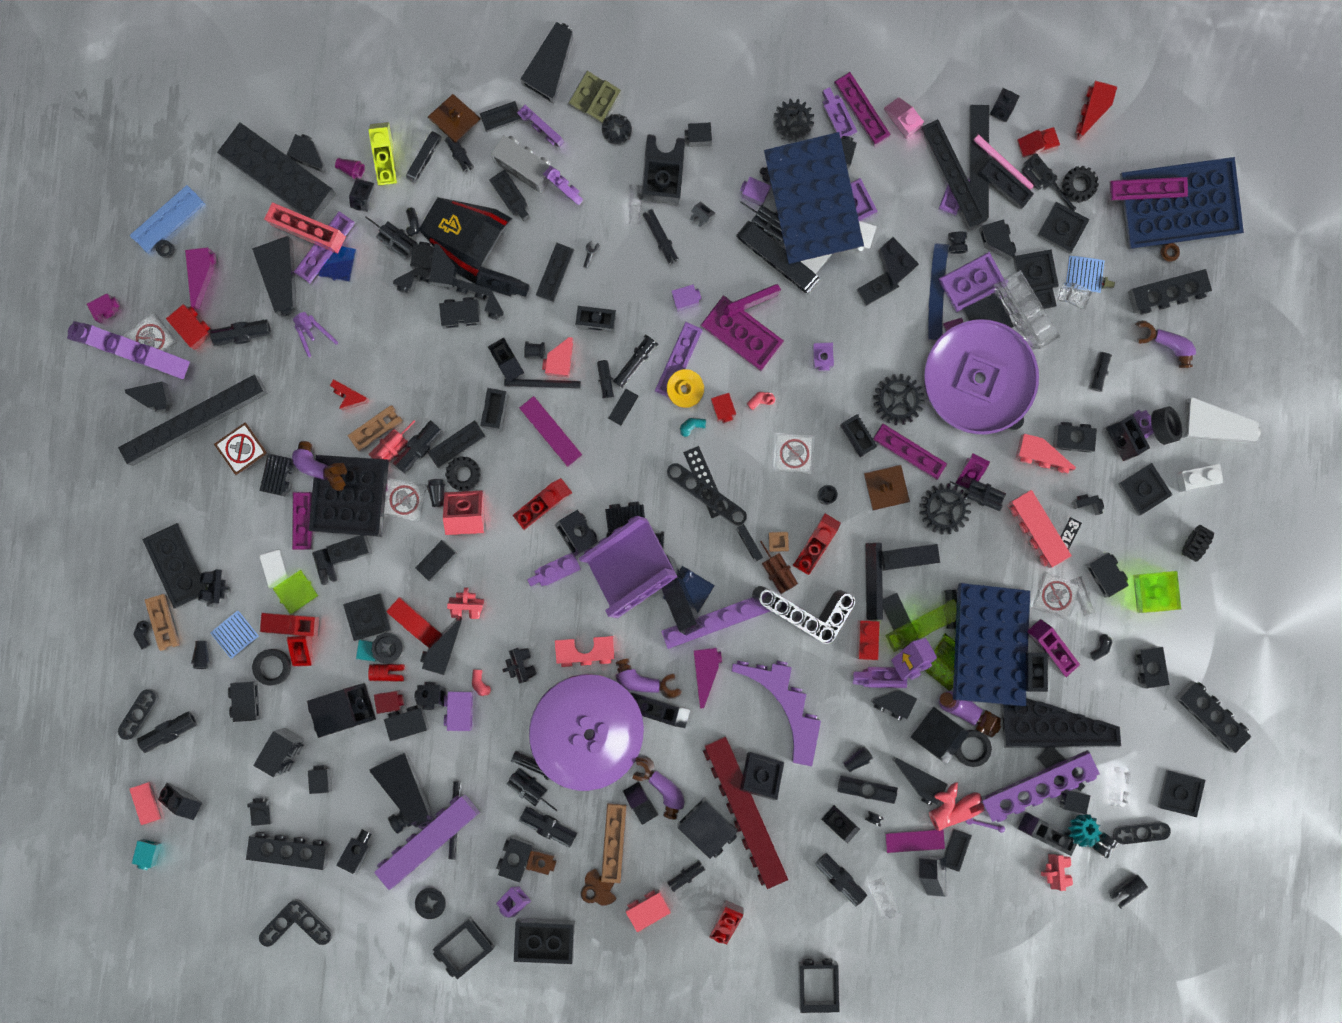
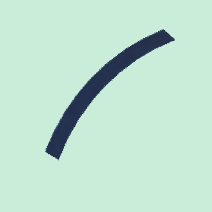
M934 244L928 316V339L938 340L943 335L944 289L938 279L946 274L949 244Z

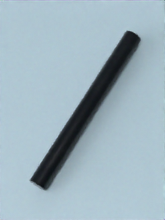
M504 379V386L581 389V381L513 379L507 382Z
M453 781L452 799L457 795L460 796L461 781ZM458 832L449 841L448 859L456 860Z

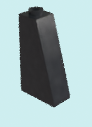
M558 22L555 23L520 79L523 86L553 104L557 98L573 41L572 29L565 23L559 24Z
M285 236L252 248L274 312L282 317L291 315L292 311L297 309L293 241L289 236Z
M403 753L369 769L373 777L414 827H425L429 824V821L434 820L409 756Z

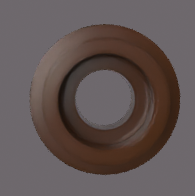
M1169 243L1163 245L1160 254L1165 261L1173 262L1178 259L1180 249L1176 244ZM1167 250H1171L1173 252L1172 256H1169L1167 254Z

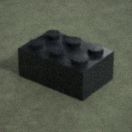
M287 728L273 731L253 766L272 777L282 775L287 771L289 772L295 763L293 761L294 757L297 754L299 755L305 746L302 744L305 739Z
M517 918L515 922L514 962L572 964L574 959L575 921Z

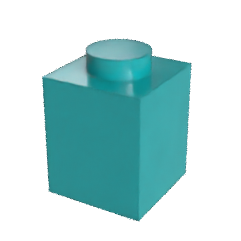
M147 839L138 840L131 864L137 865V868L142 870H148L156 866L161 843Z

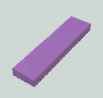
M338 211L328 226L339 230L346 236L355 222ZM314 244L294 270V273L310 284L334 252Z
M685 322L655 392L668 397L667 382L675 372L686 369L703 329Z

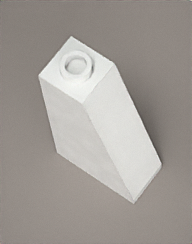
M1189 398L1185 402L1183 438L1245 443L1257 442L1260 438L1261 428L1257 421L1196 398Z

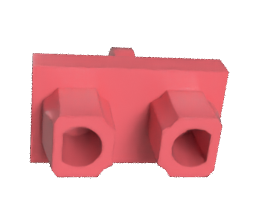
M464 587L463 593L456 592V597L449 598L447 609H450L451 618L462 617V610H469V618L479 619L484 606V599L476 598V593H469V588Z
M1048 854L1049 863H1046V870L1041 871V876H1047V883H1050L1051 889L1066 891V887L1073 885L1071 875L1065 874L1064 868L1071 866V858L1059 854Z

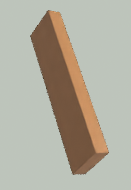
M607 803L601 882L621 883L626 805Z

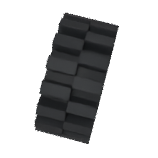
M1076 166L1062 180L1063 193L1068 195V199H1073L1072 202L1078 201V203L1087 201L1098 190L1099 183L1097 181L1099 179L1098 176L1095 177V171H1090L1091 168L1088 167L1086 169L1085 166ZM1078 177L1085 179L1087 182L1086 190H1076L1073 185L1074 179Z
M459 456L448 463L445 477L454 489L469 491L472 488L474 489L477 483L480 482L481 469L473 459L467 456ZM462 466L468 467L471 472L469 479L466 481H460L456 477L457 469Z
M1198 525L1192 531V534L1189 535L1188 540H1186L1182 555L1198 562L1210 547L1209 545L1214 538V532L1202 525Z

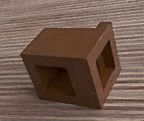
M532 848L526 870L549 875L550 871L554 872L557 862V860H553L555 854ZM544 860L545 866H539L538 861Z

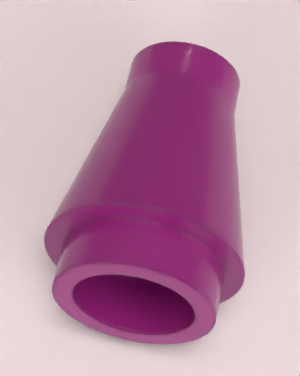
M338 158L335 162L336 169L353 179H360L364 174L365 165L361 161Z

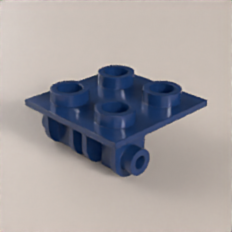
M682 566L679 571L698 614L715 585Z

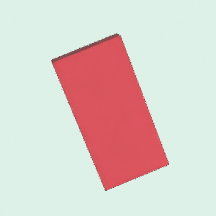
M150 782L130 788L140 824L144 825L161 819Z

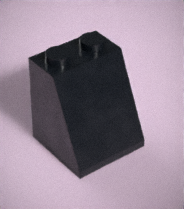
M365 683L307 701L308 711L311 714L314 730L318 738L376 720Z
M706 797L677 823V828L709 859L713 856L717 858L723 852L722 847L726 843L731 844L737 838V829Z

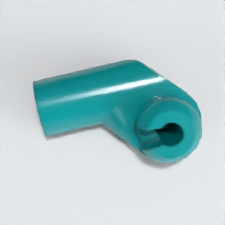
M687 419L680 426V434L688 437L690 431L694 428H705L706 419Z

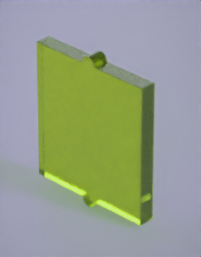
M299 570L272 588L279 597V602L283 603L290 615L319 596L311 585L312 582L308 581L302 570Z

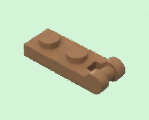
M391 405L347 436L360 452L388 431L401 424L403 420L400 416L396 415L395 408ZM387 416L391 419V422L388 424L384 421V418Z
M165 594L145 599L159 650L163 651L170 646H179V638L174 628ZM168 633L170 639L164 640L163 634Z

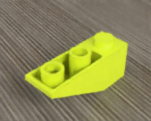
M389 122L370 124L368 131L378 185L397 183Z

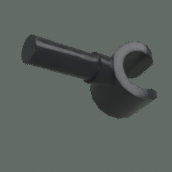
M592 240L586 245L587 256L583 265L585 268H588L593 253L599 249V243L596 244L595 249L591 248Z

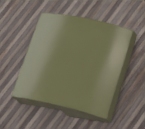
M587 70L570 98L568 105L603 123L621 90Z

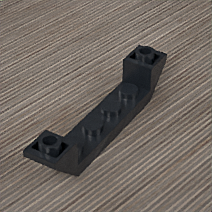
M417 267L396 278L393 281V285L397 287V291L408 293V291L414 292L418 278H420V282L430 284L429 279H427V270ZM455 279L454 289H456L457 293L463 295L471 293L474 294V298L484 301L485 298H488L484 310L488 314V318L494 320L505 318V314L490 288ZM438 286V287H440V288H442V289H446V290L449 289V287Z

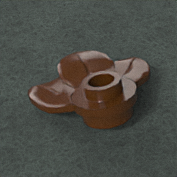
M593 869L585 877V885L581 889V898L586 903L596 902L601 906L612 904L616 901L615 895L610 892L614 883L601 882V876H599L598 871ZM588 890L594 891V895L592 897H589L587 895Z

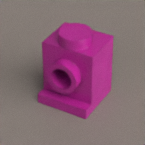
M105 294L87 303V306L94 320L101 324L104 322L103 318L108 319L115 315L114 312L119 310L120 303L115 296L112 297L109 294Z

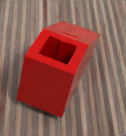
M1096 80L1091 86H1088L1085 97H1088L1087 103L1083 104L1080 115H1083L1082 121L1078 122L1075 133H1078L1077 140H1080L1113 105L1117 86Z
M562 478L549 484L514 513L513 517L522 529L525 530L569 497L572 492Z
M824 513L793 566L810 575L837 533L841 522Z
M261 613L260 632L318 636L319 617Z

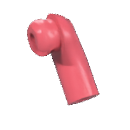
M757 392L746 404L751 410H754L759 404H774L775 397L770 392Z
M473 669V689L480 696L489 695L491 692L490 686L485 685L481 681L482 670Z

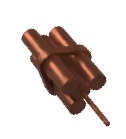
M760 541L770 557L762 565L770 576L768 577L769 580H772L779 593L783 594L796 586L798 582L790 570V565L787 566L781 554L778 553L771 557L763 542Z

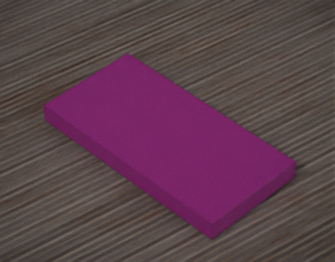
M723 295L700 326L759 371H762L784 340L744 310L727 317L724 311L727 304L732 303V301Z

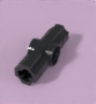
M267 319L249 323L236 322L228 327L210 330V336L215 347L231 343L244 344L252 339L271 336V328Z
M430 420L418 435H414L408 441L405 449L393 464L406 474L418 460H421L431 448L430 446L441 435L443 430Z
M190 711L185 712L173 720L163 722L156 726L154 730L137 738V744L143 753H147L162 744L165 745L177 739L182 733L197 726L196 719Z
M840 775L837 792L891 804H895L898 787ZM865 785L872 786V792L868 795L862 792Z
M528 806L525 807L519 819V822L536 830L541 836L550 840L553 839L569 848L578 833L562 825L554 817L547 814L543 815Z
M827 852L815 863L817 868L828 877V881L839 892H842L855 907L861 904L868 896L855 883L854 878L843 867H840Z

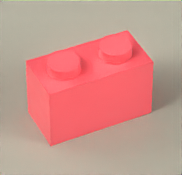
M651 890L644 895L645 898L638 902L636 899L627 905L626 914L637 932L671 913V909L660 890L656 892Z

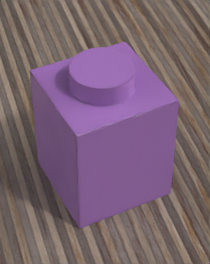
M749 177L748 182L744 180L741 186L742 198L761 206L766 200L771 185Z
M694 284L672 290V297L677 312L699 306L701 295L699 289H695Z

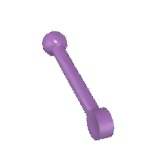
M973 818L966 820V823L968 825H971L973 823L980 826L996 829L1000 833H1003L1005 831V827L1003 825L996 826L973 820Z

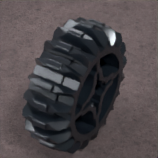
M893 374L891 377L892 381L889 377H885L886 384L882 381L879 382V386L882 389L875 388V392L879 393V395H873V399L879 401L873 403V406H880L876 413L878 414L882 411L884 414L880 418L883 420L886 416L889 417L887 420L888 424L894 419V425L896 426L899 420H901L902 425H905L906 418L911 423L913 421L912 416L915 418L919 416L916 410L920 412L923 410L918 404L925 403L924 400L919 399L924 396V393H918L922 387L918 386L915 388L914 386L917 380L910 383L911 376H907L903 380V374L899 375V379ZM903 385L906 388L901 392H897L894 389L892 390L890 386ZM910 391L914 398L913 407L907 401V395ZM885 392L891 399V404L888 408L884 404ZM903 393H905L902 397L903 399L901 400L903 401V403L899 402L893 407V404L896 400V398L894 397H899ZM900 407L908 413L897 415L892 413V411Z
M940 483L938 486L939 490L934 485L931 487L933 493L929 490L925 492L929 496L928 498L925 496L921 497L926 503L919 504V507L925 508V511H920L919 514L926 515L922 522L929 521L926 525L927 528L934 525L932 532L935 533L940 528L939 533L943 535L946 529L949 535L952 533L951 528L958 532L959 528L957 525L961 528L965 526L962 520L969 521V518L964 515L971 514L970 510H966V507L971 506V503L965 504L964 500L968 498L966 496L961 497L964 493L963 489L958 493L956 492L958 489L957 485L951 490L950 483L946 484L945 489L943 483ZM941 493L950 494L956 500L948 502L941 496ZM936 497V502L938 506L937 509L931 513L930 505L933 498ZM942 504L944 506H949L953 504V506L949 507V510H947L949 511L948 514L946 512H940L937 514V512L940 511L941 508H943ZM959 505L960 513L955 521L953 509ZM939 515L943 516L950 524L938 523L934 518Z

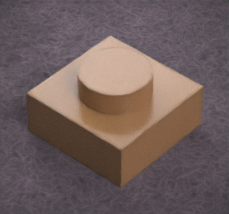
M769 532V552L789 551L788 532Z

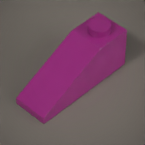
M208 247L185 250L191 307L195 310L200 309L214 272V264L217 262L215 253Z
M1042 619L1037 621L1027 631L1036 645L1043 652L1048 653V658L1065 677L1069 676L1080 666V663L1053 627Z
M717 648L693 650L700 709L705 707L719 668L718 663H722L721 651L717 652Z

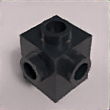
M424 682V685H417V690L414 694L416 704L423 707V710H434V707H444L446 688L436 685L435 682Z

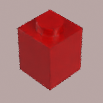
M726 393L711 398L710 401L717 422L722 421L724 424L733 421L736 411L730 394Z

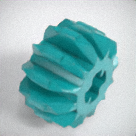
M1080 814L1070 821L1072 826L1068 827V829L1071 830L1069 836L1073 837V843L1078 844L1079 847H1091L1100 841L1098 836L1102 833L1098 828L1101 825L1096 824L1097 818H1092L1091 814Z

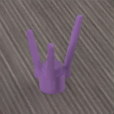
M302 312L293 318L294 328L299 334L308 357H311L302 332H306L311 341H314L315 338L309 330L312 324L334 344H338V341L317 323L312 315L308 316L306 312Z

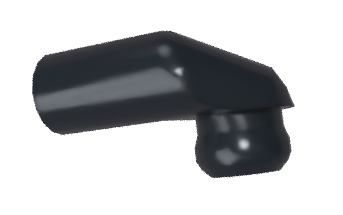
M411 207L406 210L410 227L406 228L408 236L413 237L420 230L416 211Z
M144 620L137 623L133 633L141 650L150 646L146 639L149 623Z
M1102 634L1099 637L1100 647L1089 653L1093 661L1109 653L1113 642L1107 634Z

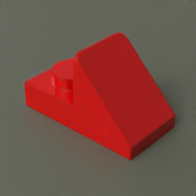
M1054 127L1043 131L1038 129L1017 140L1023 158L1060 146Z
M334 379L330 384L334 388L333 393L342 398L346 395L339 407L342 411L367 404L370 401L365 396Z

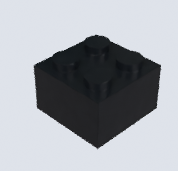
M933 707L911 738L944 764H947L969 733L937 708Z

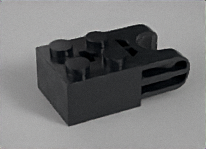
M652 134L647 135L641 201L679 204L684 162V138H677L674 149L669 153H664L657 148L656 136Z

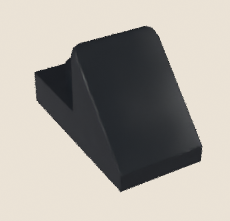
M639 781L623 790L631 809H633L642 825L659 815Z
M835 805L821 819L847 844L860 830Z

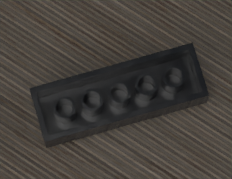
M239 122L217 152L223 159L299 214L317 220L336 194L330 186L241 122Z

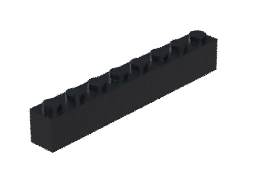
M254 374L119 446L118 449L126 464L134 466L267 395L268 392L260 377Z

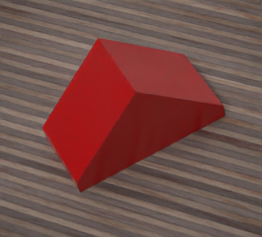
M312 636L287 637L292 666H312Z

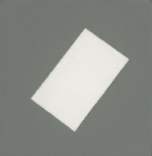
M280 550L259 555L269 588L289 583Z

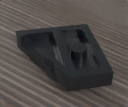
M894 237L878 250L884 262L885 272L889 274L890 286L892 288L919 265Z

